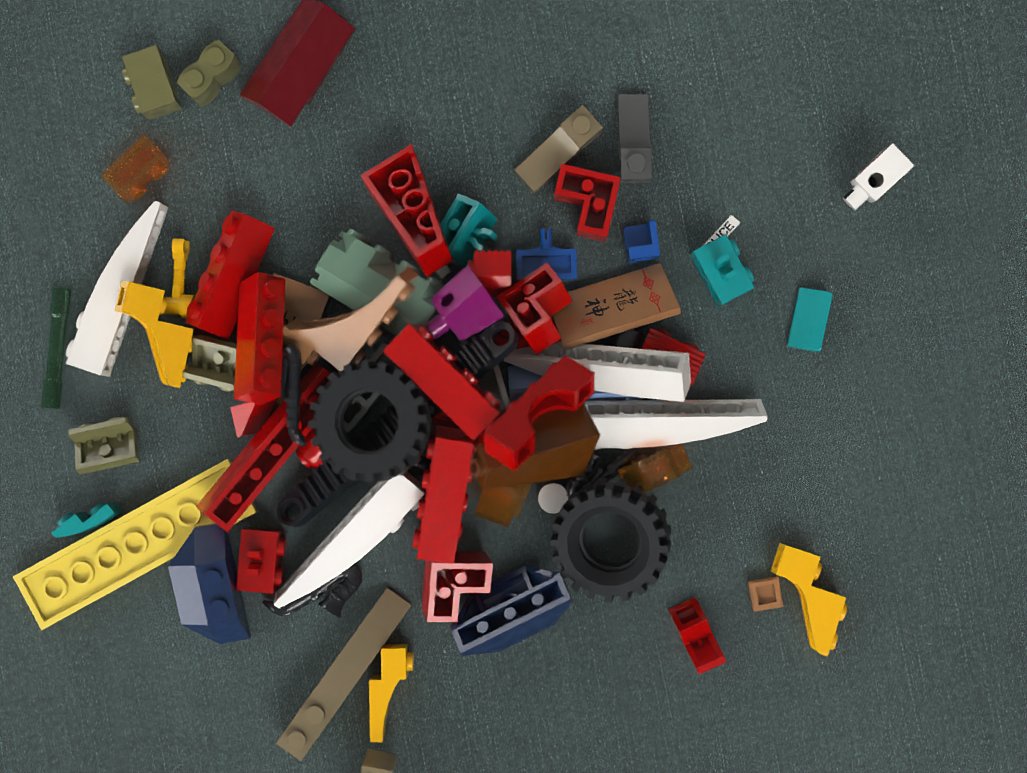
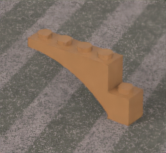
M410 267L406 268L394 278L376 299L349 313L317 320H303L297 317L283 328V347L291 343L299 347L302 357L301 369L307 364L313 366L321 356L339 371L344 370L343 366L347 364L361 363L367 356L364 352L365 348L368 345L372 347L383 334L380 330L383 323L388 325L399 312L396 305L400 300L405 302L416 287L412 283L419 274Z

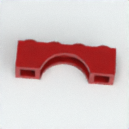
M566 355L556 364H551L545 375L537 382L530 384L520 399L510 403L505 413L498 420L489 423L484 431L485 452L513 471H516L535 452V431L531 427L533 421L541 414L552 410L575 412L594 393L595 373Z

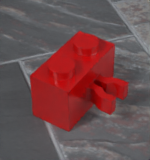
M253 527L241 529L236 591L274 593L278 590V586H283L285 570L280 568L281 556H285L287 550V538L283 537V530Z

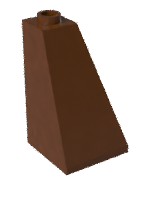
M583 403L575 412L552 410L538 416L531 424L535 431V452L516 471H513L485 452V442L479 444L474 459L471 460L470 467L471 473L474 478H477L481 489L583 476L601 435L585 404Z

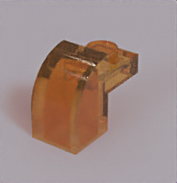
M681 443L668 445L653 454L637 459L618 469L621 478L626 480V485L635 488L639 484L643 487L641 492L644 493L682 476L681 474L693 467Z

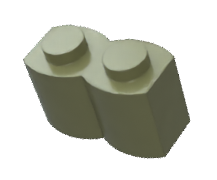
M216 40L202 51L198 62L189 65L183 70L177 84L200 107H203L216 98L222 85L231 82L238 75L242 64L231 50L220 40Z

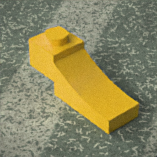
M384 644L381 648V675H372L369 680L370 742H383L386 731L387 711L392 693L399 680L407 679L408 671H413L414 654L413 652H408V644Z

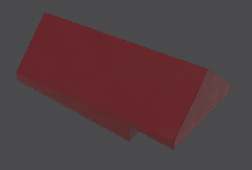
M302 0L239 96L292 127L305 104L309 105L354 33L355 28L327 4L315 0Z

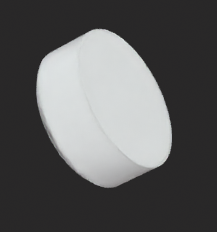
M557 483L546 484L538 494L540 507L552 514L559 513L564 503L568 500L565 488Z

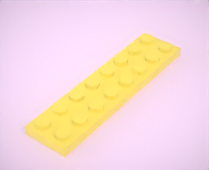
M226 459L13 576L40 629L48 628L173 559L196 526L214 523L196 506L231 465V460ZM254 502L250 504L235 524L258 512Z

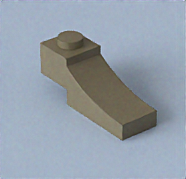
M582 105L561 123L560 127L540 147L515 168L514 172L531 192L535 194L559 173L561 164L568 165L579 155L581 150L602 133L603 127Z

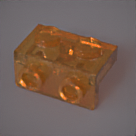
M143 135L101 177L115 190L120 199L129 204L131 201L140 199L145 194L146 187L153 180L156 181L162 178L167 173L168 166L172 162L146 135Z

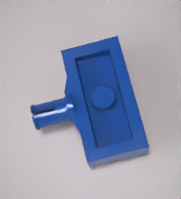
M545 228L539 229L540 247L532 250H516L517 282L547 262L561 281L577 280L576 249H560L552 246L551 228L546 230L547 240H545Z

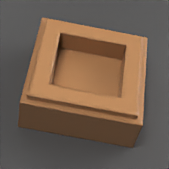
M778 576L747 581L753 612L784 607Z

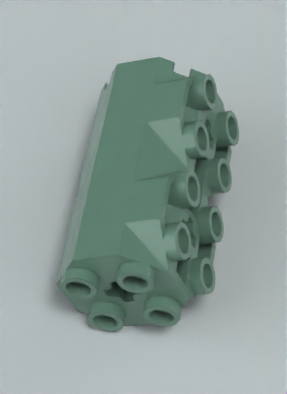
M350 228L347 233L341 231L338 234L342 239L340 242L333 240L329 244L315 268V272L320 274L318 280L312 277L310 284L352 310H356L376 299L394 278L406 268L410 267L417 274L420 275L416 267L402 260L400 265L394 263V257L391 252L378 244L374 248L368 245L369 242L365 240L366 237ZM418 275L412 283L416 287L413 293L405 302L399 301L396 305V308L399 310L397 315L388 325L383 323L381 327L395 336H398L408 324H416L417 326L423 324L426 327L425 324L440 314L431 300L445 286L431 276H428L427 280Z

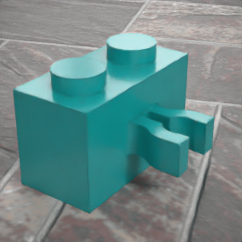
M461 194L456 196L442 220L441 226L453 259L450 263L465 268L468 266V260H474V252L476 250L479 252L482 250L488 251L483 246L486 239L490 238L496 241L498 235L491 229L498 218L480 202Z
M726 234L690 254L717 307L754 288L752 282L755 281L747 265L743 267L738 258L740 250L733 239L729 240Z

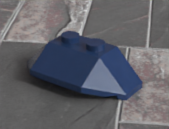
M216 523L196 526L168 566L181 625L219 644L250 639L251 635L241 591H236L237 571L229 534Z
M525 565L491 582L490 593H471L460 610L458 622H453L450 628L459 653L462 656L500 652L554 625L573 600L559 572H551Z

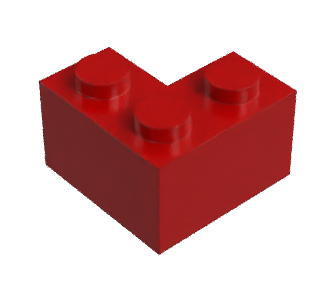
M561 164L553 200L582 206L576 236L601 242L606 241L621 177Z
M547 262L496 296L535 355H538L561 339L560 334L549 317L573 302L562 281Z
M456 551L454 565L425 560L421 609L427 622H458L460 593H490L493 563L486 552Z

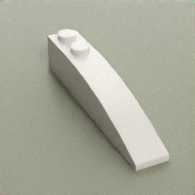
M157 201L152 203L133 225L106 265L85 310L77 318L76 328L78 330L75 339L71 340L67 347L66 356L68 359L66 364L101 376L110 377L131 317L115 311L121 281L142 285L168 211V207Z
M556 342L538 355H535L531 347L515 349L504 359L505 362L544 376L551 364H556L566 355L595 373L594 391L622 396L684 402L691 384L689 353L583 344L564 350L562 343Z
M761 399L685 400L684 402L668 400L584 402L601 434L594 450L601 448H644L704 440L766 422L768 417Z
M409 472L393 477L390 480L378 481L287 579L283 586L276 591L274 605L280 608L309 594L359 561L383 540L389 532H396L404 521L403 517L410 510L415 511L419 507V501L424 500L423 495L425 492L424 488H422V483Z

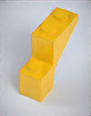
M121 281L115 311L133 317L144 327L161 382L165 385L180 388L181 382L186 380V378H183V371L188 368L186 360L188 353L192 352V338L195 337L192 335L194 329L158 321L159 315H163L166 308L165 290L129 281Z
M779 543L770 572L785 577L796 587L800 595L809 645L818 653L828 656L829 651L835 648L838 640V633L836 632L838 623L843 621L847 612L846 597L812 585L813 580L816 581L821 572L820 556Z

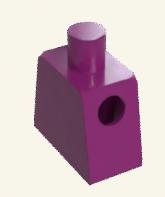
M466 266L432 297L431 302L440 314L425 325L430 333L434 335L435 339L452 329L459 340H465L502 319L504 315L469 266Z

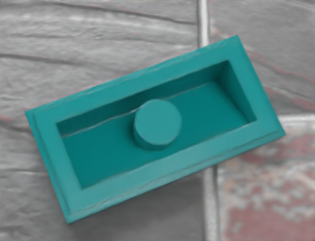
M799 288L787 341L788 347L815 353L821 351L833 296L832 292Z

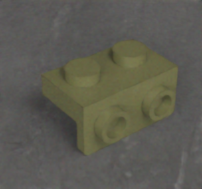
M200 334L193 337L192 366L183 371V378L194 380V383L199 385H214L220 387L222 391H234L237 344Z
M113 417L105 422L96 424L86 423L68 430V436L75 445V467L80 475L140 462L138 431L127 417Z

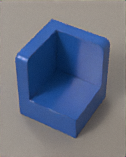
M649 220L647 224L624 227L623 234L627 263L658 259L660 250L655 220Z

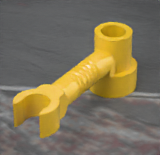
M173 238L172 258L174 260L172 297H165L167 303L164 311L165 315H180L181 318H187V308L196 296L184 294L186 261L190 252V241H185V239Z

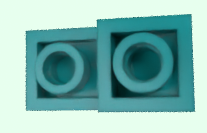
M102 502L88 512L91 516L90 518L85 512L76 514L70 512L57 522L59 527L52 532V535L55 538L65 537L95 529L114 519L123 510L116 502L107 503L106 505Z

